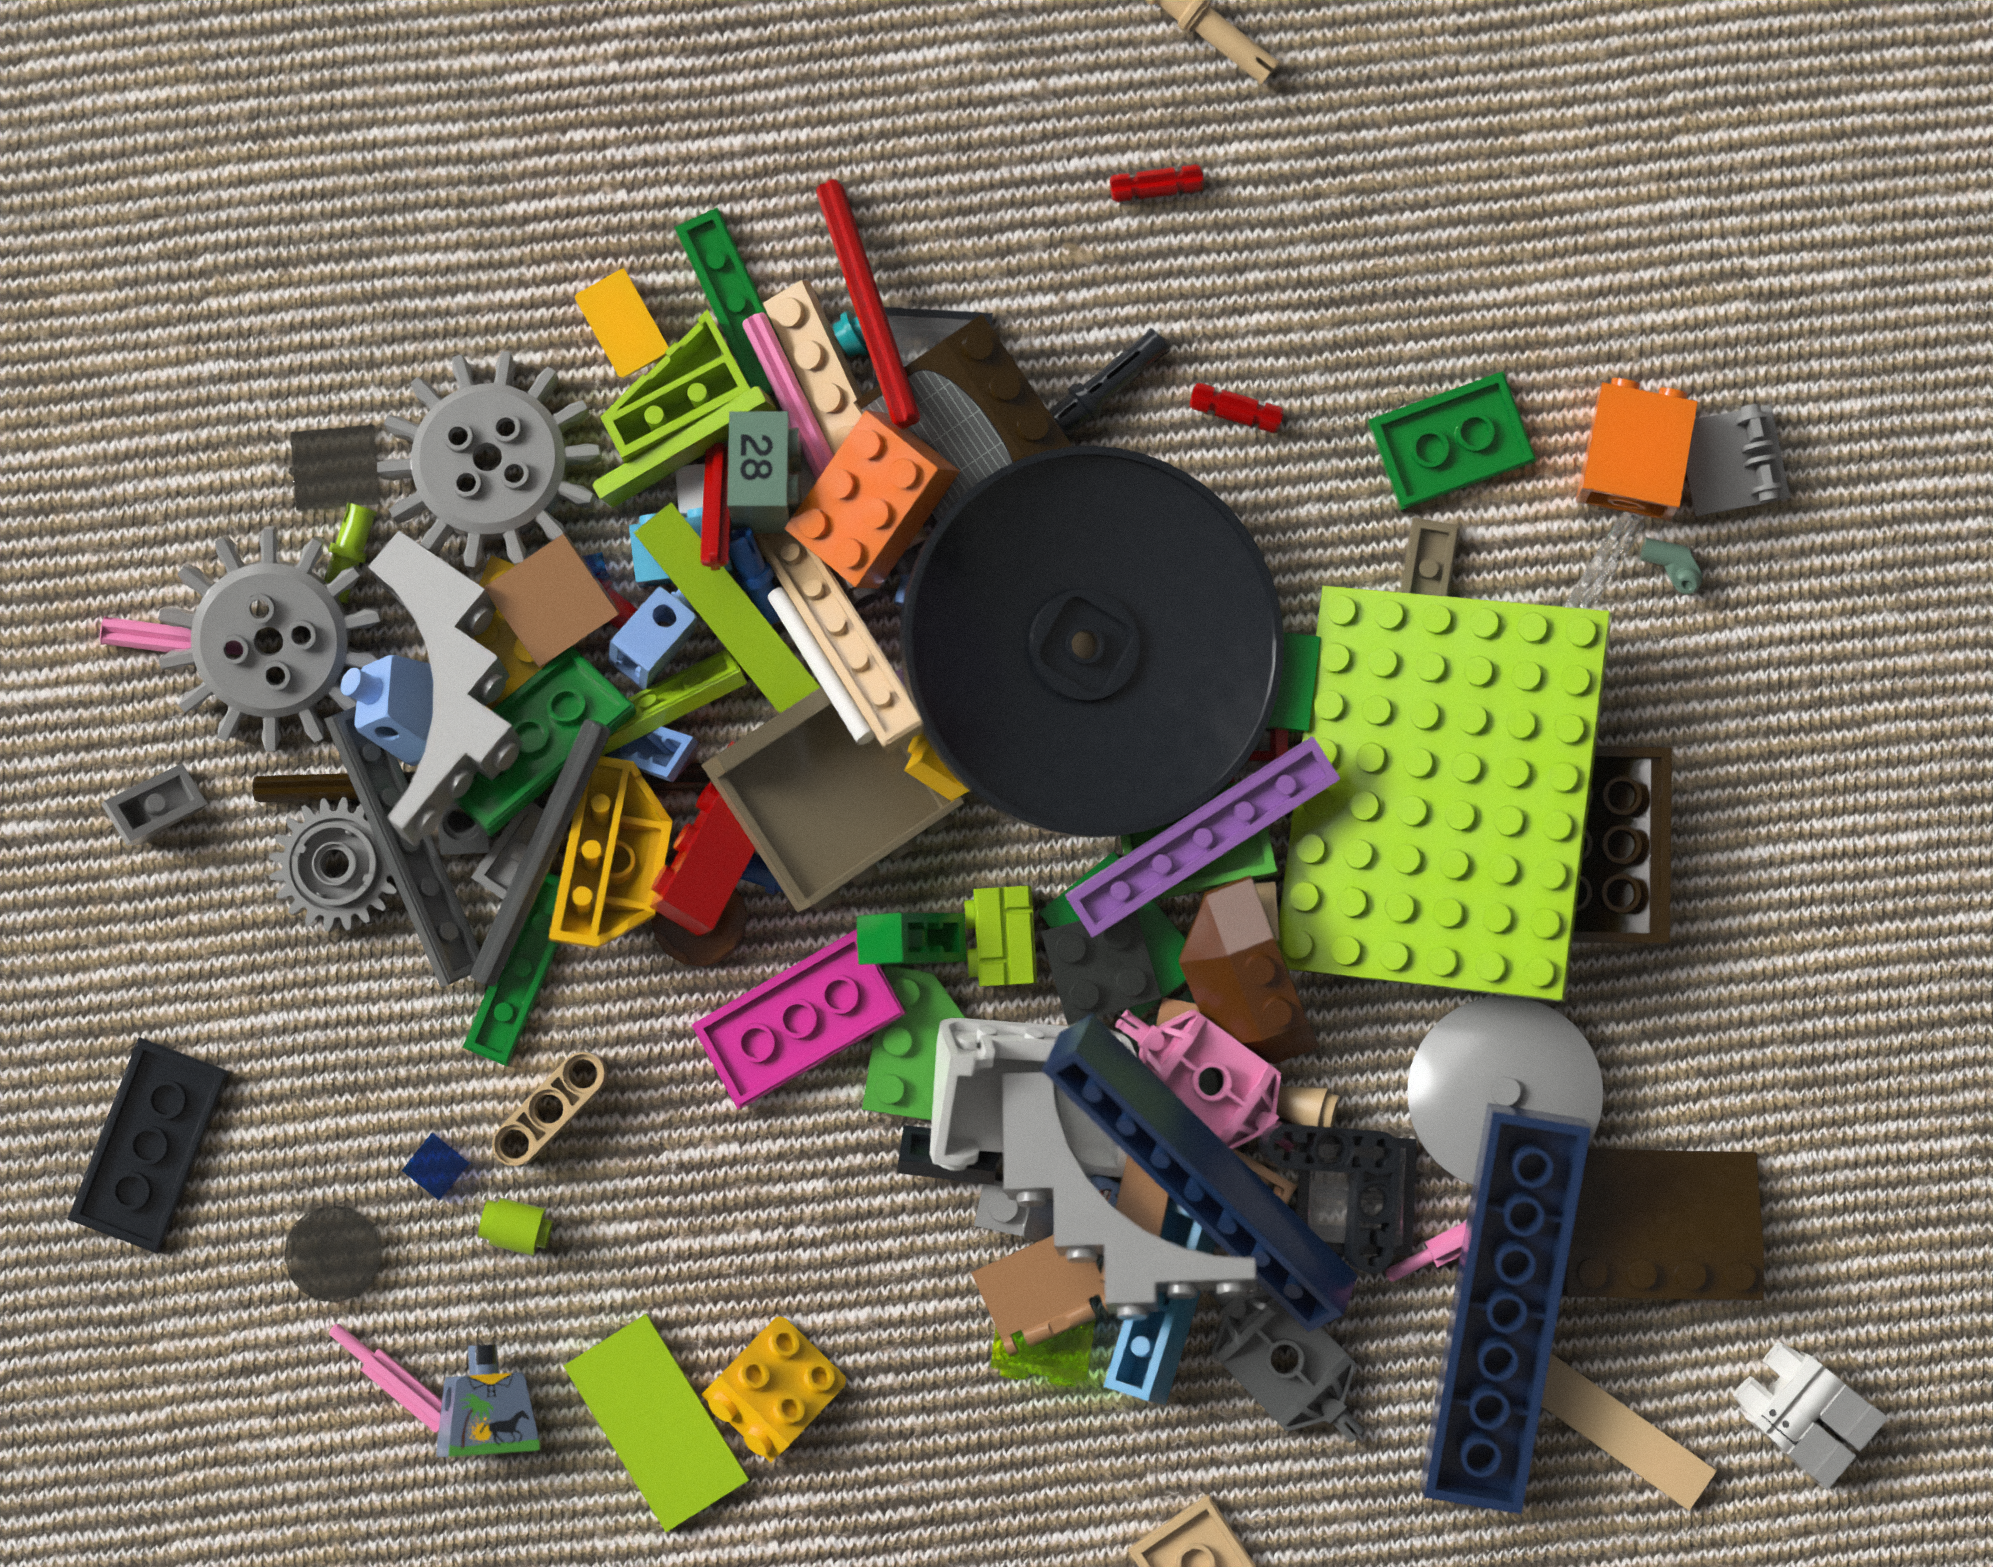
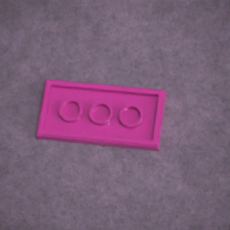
M857 929L692 1024L696 1035L738 1110L745 1108L908 1014L881 965H858Z

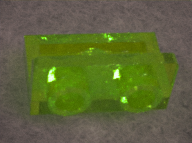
M1096 1318L1032 1348H1029L1022 1330L1011 1334L1019 1350V1353L1012 1357H1009L995 1326L990 1368L999 1369V1375L1002 1377L1016 1380L1028 1379V1374L1048 1376V1383L1064 1387H1074L1077 1381L1087 1382Z

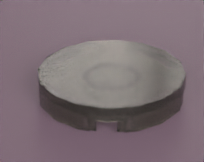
M327 1205L309 1211L294 1224L286 1239L284 1260L290 1278L301 1292L318 1301L341 1302L359 1296L373 1284L382 1267V1241L378 1229L365 1214L350 1206Z

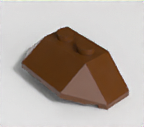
M1251 875L1205 892L1200 903V909L1178 959L1200 1014L1264 1061L1271 1064H1277L1319 1048L1318 1040Z

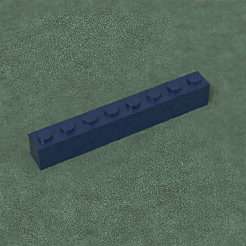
M1094 1013L1059 1033L1041 1070L1231 1257L1254 1258L1257 1266L1258 1283L1308 1332L1344 1315L1358 1275Z

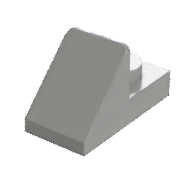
M181 763L105 800L101 805L126 845H145L151 842L161 830L201 811L207 805V802Z
M995 1180L994 1185L983 1184L974 1226L1040 1241L1054 1234V1199H1046V1204L1043 1206H1019L1016 1200L1008 1199L1004 1190V1182Z

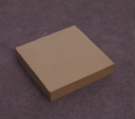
M566 532L484 587L539 668L620 613V610Z

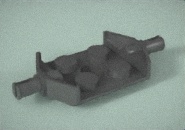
M1265 1289L1240 1297H1221L1217 1295V1290H1206L1219 1303L1223 1311L1211 1353L1285 1431L1327 1421L1329 1424L1332 1423L1346 1437L1349 1443H1352L1357 1437L1345 1426V1422L1359 1436L1363 1433L1365 1428L1346 1410L1347 1406L1344 1404L1356 1363L1322 1327L1308 1332ZM1280 1345H1290L1298 1353L1296 1367L1287 1373L1278 1372L1271 1365V1354Z

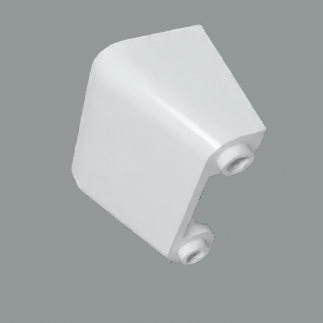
M948 1018L940 1022L936 1047L930 1156L933 1164H939L941 1167L949 1170H963L967 1165L974 1164L978 1160L979 1151L1003 1152L1002 1074L1042 1072L1041 1070L1059 1033L1070 1026L968 1018ZM1111 1030L1136 1055L1127 1036ZM1056 1085L1061 1124L1069 1148L1087 1178L1093 1175L1123 1177L1127 1154Z

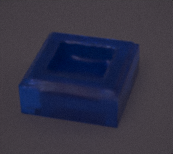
M432 1132L401 1171L438 1201H441L472 1162L436 1133Z

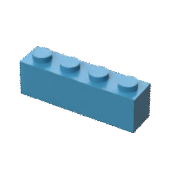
M1169 1200L1161 1239L1178 1247L1213 1255L1216 1241L1176 1202ZM1201 1290L1197 1291L1196 1297L1188 1299L1168 1298L1167 1292H1159V1312H1147L1148 1317L1142 1320H1124L1104 1387L1149 1402L1166 1405Z

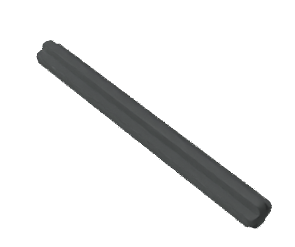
M586 719L583 722L473 965L471 977L483 985L495 986L498 983L611 734L610 728L599 721Z

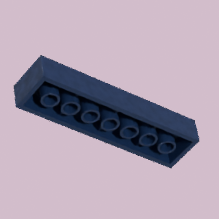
M1487 1103L1420 1480L1424 1498L1522 1514L1591 1127L1585 1119Z

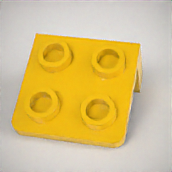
M778 1316L715 1379L701 1396L708 1401L711 1411L719 1419L729 1422L743 1436L746 1445L751 1451L757 1455L764 1456L771 1463L841 1391L846 1384V1378L785 1317Z

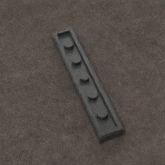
M356 706L324 720L440 987L448 986L471 975V970L480 952V948L431 835L424 836L414 846L401 837L388 820L389 815L409 785L397 757L357 731L355 727Z

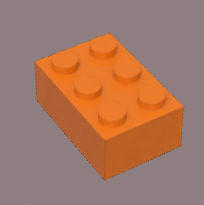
M865 410L784 529L854 587L879 589L953 483L960 470L908 428L899 429L897 425H894L889 413Z

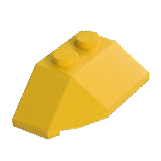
M600 756L572 819L549 941L599 949L655 917L656 911L649 907L656 894L651 890V886L657 874L665 865L673 821L633 761Z

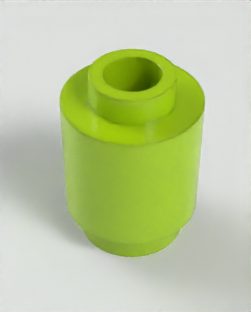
M500 1198L499 1202L487 1200L479 1225L478 1238L489 1240L488 1245L535 1256L538 1247L547 1248L553 1220L545 1219L546 1208L505 1198Z

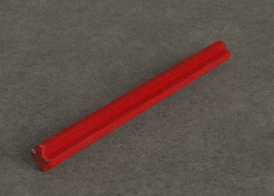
M829 179L826 183L818 185L816 194L891 421L899 429H907L909 426L919 422L920 414L844 186L836 179Z

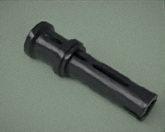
M1153 328L1148 329L1147 333L1119 356L1115 357L1084 385L1081 383L1072 384L1068 388L1069 394L1048 410L1068 441L1069 437L1089 420L1095 422L1101 417L1103 405L1131 384L1161 357L1170 352L1164 339Z

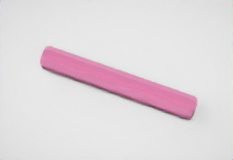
M764 312L754 314L743 321V328L782 410L789 413L791 428H799L802 452L817 481L834 457L767 315Z

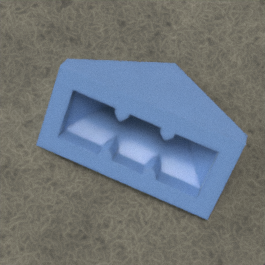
M661 726L610 752L607 757L633 761L639 771L674 782L696 759L698 741L692 736Z

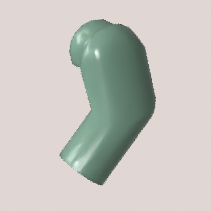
M1645 537L1640 561L1664 566L1673 586L1679 593L1683 595L1695 593L1702 583L1703 575L1690 549L1683 545Z

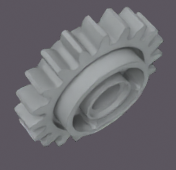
M342 797L336 811L333 810L331 802L326 798L320 801L319 814H316L307 805L302 806V814L305 821L300 823L288 817L286 823L292 830V835L288 837L276 834L274 837L279 844L285 847L284 852L269 854V859L282 863V869L270 874V879L285 881L286 886L276 894V897L281 900L294 897L295 900L288 912L295 916L304 909H307L305 924L308 926H314L319 918L323 916L325 931L333 932L338 918H341L342 924L347 931L354 930L355 915H358L366 924L373 923L370 907L374 906L379 910L387 912L389 908L382 899L383 893L399 895V890L389 882L392 874L362 805L360 804L355 812L351 813L350 800ZM342 851L349 860L348 870L343 876L332 878L326 871V861L332 853Z

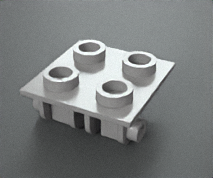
M1751 404L1741 407L1739 411L1694 420L1686 475L1695 517L1790 499L1771 404L1765 406Z

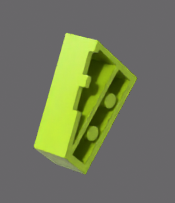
M708 309L697 319L698 323L678 343L675 341L665 351L666 356L646 376L642 374L600 417L624 463L750 390Z

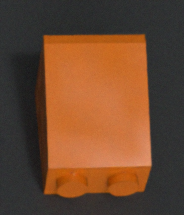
M1612 378L1611 384L1602 382L1597 394L1575 502L1670 521L1680 506L1698 401L1688 400V393L1673 388H1659L1658 393L1639 390L1640 383L1629 379Z

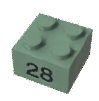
M729 411L727 506L733 530L749 527L753 533H789L784 528L802 503L799 475L793 474V471H802V442H800L799 428H791L788 411Z

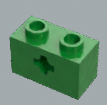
M887 913L856 916L858 965L967 962L965 913Z

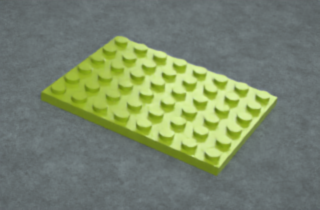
M1322 586L1316 636L1320 637L1309 731L1308 733L1303 732L1302 742L1313 736L1340 777V780L1293 809L1278 923V944L1289 971L1565 1002L1612 613L1610 611Z

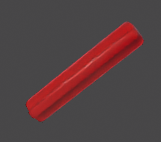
M720 442L715 443L714 447L706 449L700 562L702 566L710 567L712 571H718L722 566H727L730 553L731 518L727 506L729 447L724 446Z

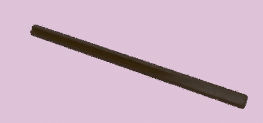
M703 763L690 764L674 782L641 772L642 777L652 791L704 790L707 784L712 782L701 766ZM416 771L403 772L409 786ZM348 773L256 776L252 783L253 798L257 802L321 801L323 798L341 800L342 797L349 800H359ZM556 782L540 795L551 794Z

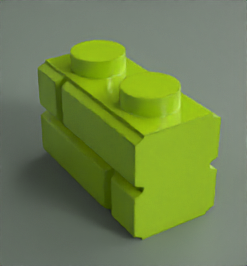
M1032 886L973 889L974 900H964L966 929H976L977 948L967 949L969 978L978 977L979 987L1037 984Z

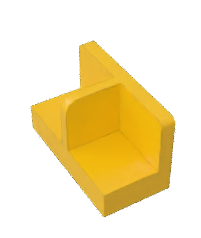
M624 268L575 295L576 302L619 378L625 379L653 362L657 365L666 356L665 351L669 347Z

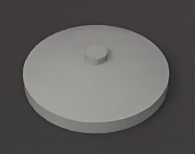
M1494 996L1478 999L1456 1008L1437 1022L1427 1033L1414 1056L1410 1068L1407 1089L1408 1108L1414 1130L1426 1152L1446 1172L1473 1186L1487 1103L1585 1119L1591 1127L1589 1145L1601 1117L1603 1081L1598 1061L1590 1044L1579 1029L1555 1009L1531 999L1514 996Z

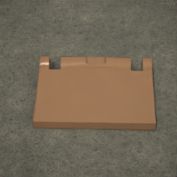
M1054 1234L971 1272L1009 1357L1019 1353L1017 1344L1011 1335L1019 1330H1022L1029 1348H1032L1097 1318L1089 1298L1099 1294L1104 1308L1109 1312L1105 1304V1283L1100 1282L1101 1272L1096 1261L1091 1263L1068 1262L1067 1256L1058 1255L1054 1246Z

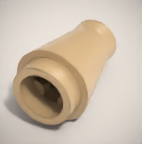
M1280 1086L1276 1115L1297 1125L1333 1127L1340 1096L1330 1094L1329 1088Z

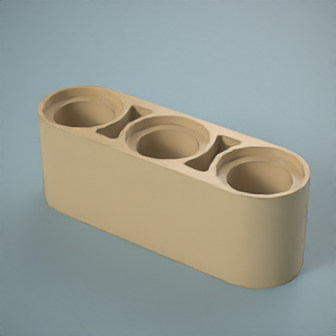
M589 1052L574 1053L568 1057L498 1128L492 1141L493 1153L497 1159L509 1166L524 1165L534 1160L604 1088L609 1075L604 1060L598 1055ZM581 1060H589L597 1068V1079L588 1088H581L576 1085L572 1077L574 1066ZM547 1095L556 1096L563 1105L562 1116L554 1123L544 1121L539 1115V1103ZM513 1130L523 1132L529 1141L527 1152L520 1158L510 1156L505 1150V1138Z

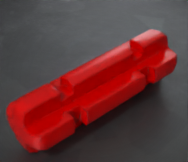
M1194 164L1181 166L1182 169L1180 171H1175V168L1171 167L1136 172V176L1130 177L1129 173L1116 174L1111 176L1109 181L1111 198L1114 202L1132 201V196H1138L1140 200L1177 195L1179 190H1183L1184 194L1200 192L1204 187L1203 171L1200 165Z
M1196 383L1189 402L1192 409L1208 413V410L1215 412L1214 416L1247 426L1255 423L1259 425L1258 429L1271 433H1276L1279 430L1284 415L1282 407L1267 402L1263 406L1258 404L1259 400L1223 389L1219 393L1214 391L1215 387L1203 383Z

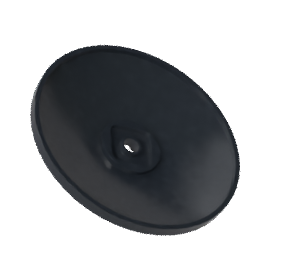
M1071 446L1047 450L1021 458L975 484L948 509L924 542L913 565L901 611L899 641L901 667L906 691L923 723V734L938 758L962 785L984 803L1019 823L1050 833L1086 838L1116 837L1147 831L1170 823L1192 812L1218 793L1247 762L1269 723L1279 693L1284 656L1283 621L1277 591L1270 570L1256 542L1229 506L1197 479L1165 461L1122 448ZM1078 632L1089 634L1095 642L1094 654L1089 659L1080 658L1073 651L1072 640Z

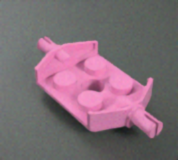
M1128 1009L1121 1017L1135 1028L1124 1020L1118 1019L1115 1027L1138 1042V1046H1140L1138 1058L1231 1150L1262 1135L1265 1129L1271 1125L1281 1123L1278 1120L1279 1116L1276 1115L1281 1072L1196 1010H1188L1158 1026H1148L1130 1013ZM1209 1067L1217 1068L1223 1076L1221 1090L1212 1096L1204 1094L1198 1084L1201 1072ZM1284 1137L1282 1140L1274 1141L1284 1148L1286 1152L1294 1147V1144Z

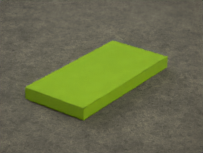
M648 1313L563 1365L665 1532L673 1529L749 1481V1476Z

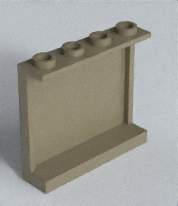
M823 687L818 688L701 765L797 913L812 905L817 912L823 910L842 897L837 888L849 880L856 887L878 873L880 870L875 864L877 861L888 854L893 861L900 858L917 846L913 839L914 836L927 829L930 835L937 833L955 820L950 812L964 803L961 797L950 802L947 798L904 771L912 756L908 752L910 740L889 753H886L876 735H874L870 742L864 745L857 744Z

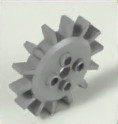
M501 351L496 362L494 383L475 385L473 370L463 355L460 354L452 357V372L458 382L459 390L441 398L435 393L430 383L418 376L411 382L418 401L430 409L420 425L411 423L403 417L387 415L384 422L387 431L396 438L413 442L411 458L387 459L377 462V472L381 479L394 481L413 478L417 491L397 501L388 509L397 524L409 521L420 512L429 509L436 518V522L424 535L421 546L435 555L443 548L447 538L453 531L468 537L463 553L465 567L468 572L479 573L484 561V547L487 540L505 539L507 555L516 566L528 557V552L521 540V534L534 528L536 525L545 532L550 541L565 532L563 525L550 515L559 499L566 500L577 507L592 509L596 501L593 493L584 486L567 482L568 466L592 465L602 462V452L599 445L585 443L576 446H566L562 433L571 427L581 424L590 416V413L584 401L581 400L571 403L561 411L551 415L543 403L556 388L559 380L556 371L550 367L545 368L537 376L530 390L524 392L512 387L516 373L515 360L512 353ZM502 423H514L515 431L510 436L500 435L498 428ZM456 431H464L468 434V437L464 444L454 445L450 441L452 434ZM485 447H494L502 454L499 466L491 471H483L475 466L476 454ZM520 468L524 471L523 478L516 483L507 481L506 476L509 470ZM465 477H472L476 480L474 489L469 492H463L459 489V483Z
M266 526L259 540L261 561L245 564L239 555L237 545L228 535H225L215 541L217 555L227 570V574L221 579L214 582L199 568L190 564L184 565L177 573L186 586L202 596V600L194 612L178 606H166L160 610L158 620L169 626L184 627L191 630V648L173 649L158 660L160 668L177 670L183 666L196 665L203 682L189 690L179 704L185 713L199 708L208 697L214 694L228 705V711L219 723L217 738L225 742L228 741L238 731L241 718L246 713L262 717L263 731L261 738L265 751H276L282 738L280 717L297 713L302 720L306 734L315 743L325 737L326 730L324 721L317 713L314 704L327 695L335 700L344 710L356 706L357 700L341 692L339 677L344 667L351 666L361 670L363 666L382 659V657L371 651H360L350 647V630L370 628L382 619L381 610L378 608H364L357 612L346 613L338 598L342 592L355 586L362 571L357 565L343 569L329 583H326L313 572L316 562L323 554L324 539L315 536L303 547L302 556L298 564L280 561V537L277 527ZM258 599L264 600L269 606L268 615L264 617L256 616L251 608L253 601ZM297 626L307 627L311 633L310 641L306 643L298 642L293 636L294 628ZM272 627L281 633L283 646L280 651L268 654L258 648L256 634L261 628ZM231 640L240 642L243 646L242 656L231 657L226 651L227 642ZM274 666L280 667L285 673V680L282 683L270 681L268 678L269 668Z

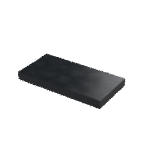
M138 1037L67 1220L156 1254H161L232 1071L143 1037Z

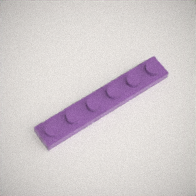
M1311 736L1067 892L1065 896L1093 938L1340 780V777L1316 739Z

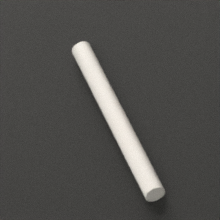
M782 587L774 589L768 595L769 602L857 744L864 745L870 742L875 735L787 592Z

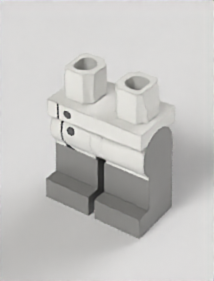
M1777 1342L1762 1361L1780 1376L1777 1381L1767 1390L1753 1377L1749 1376L1733 1393V1396L1748 1413L1745 1417L1746 1420L1756 1427L1817 1485L1828 1490L1856 1456L1816 1423L1817 1419L1848 1446L1861 1451L1886 1422L1888 1417L1848 1387L1813 1356L1804 1352L1799 1353L1785 1344Z

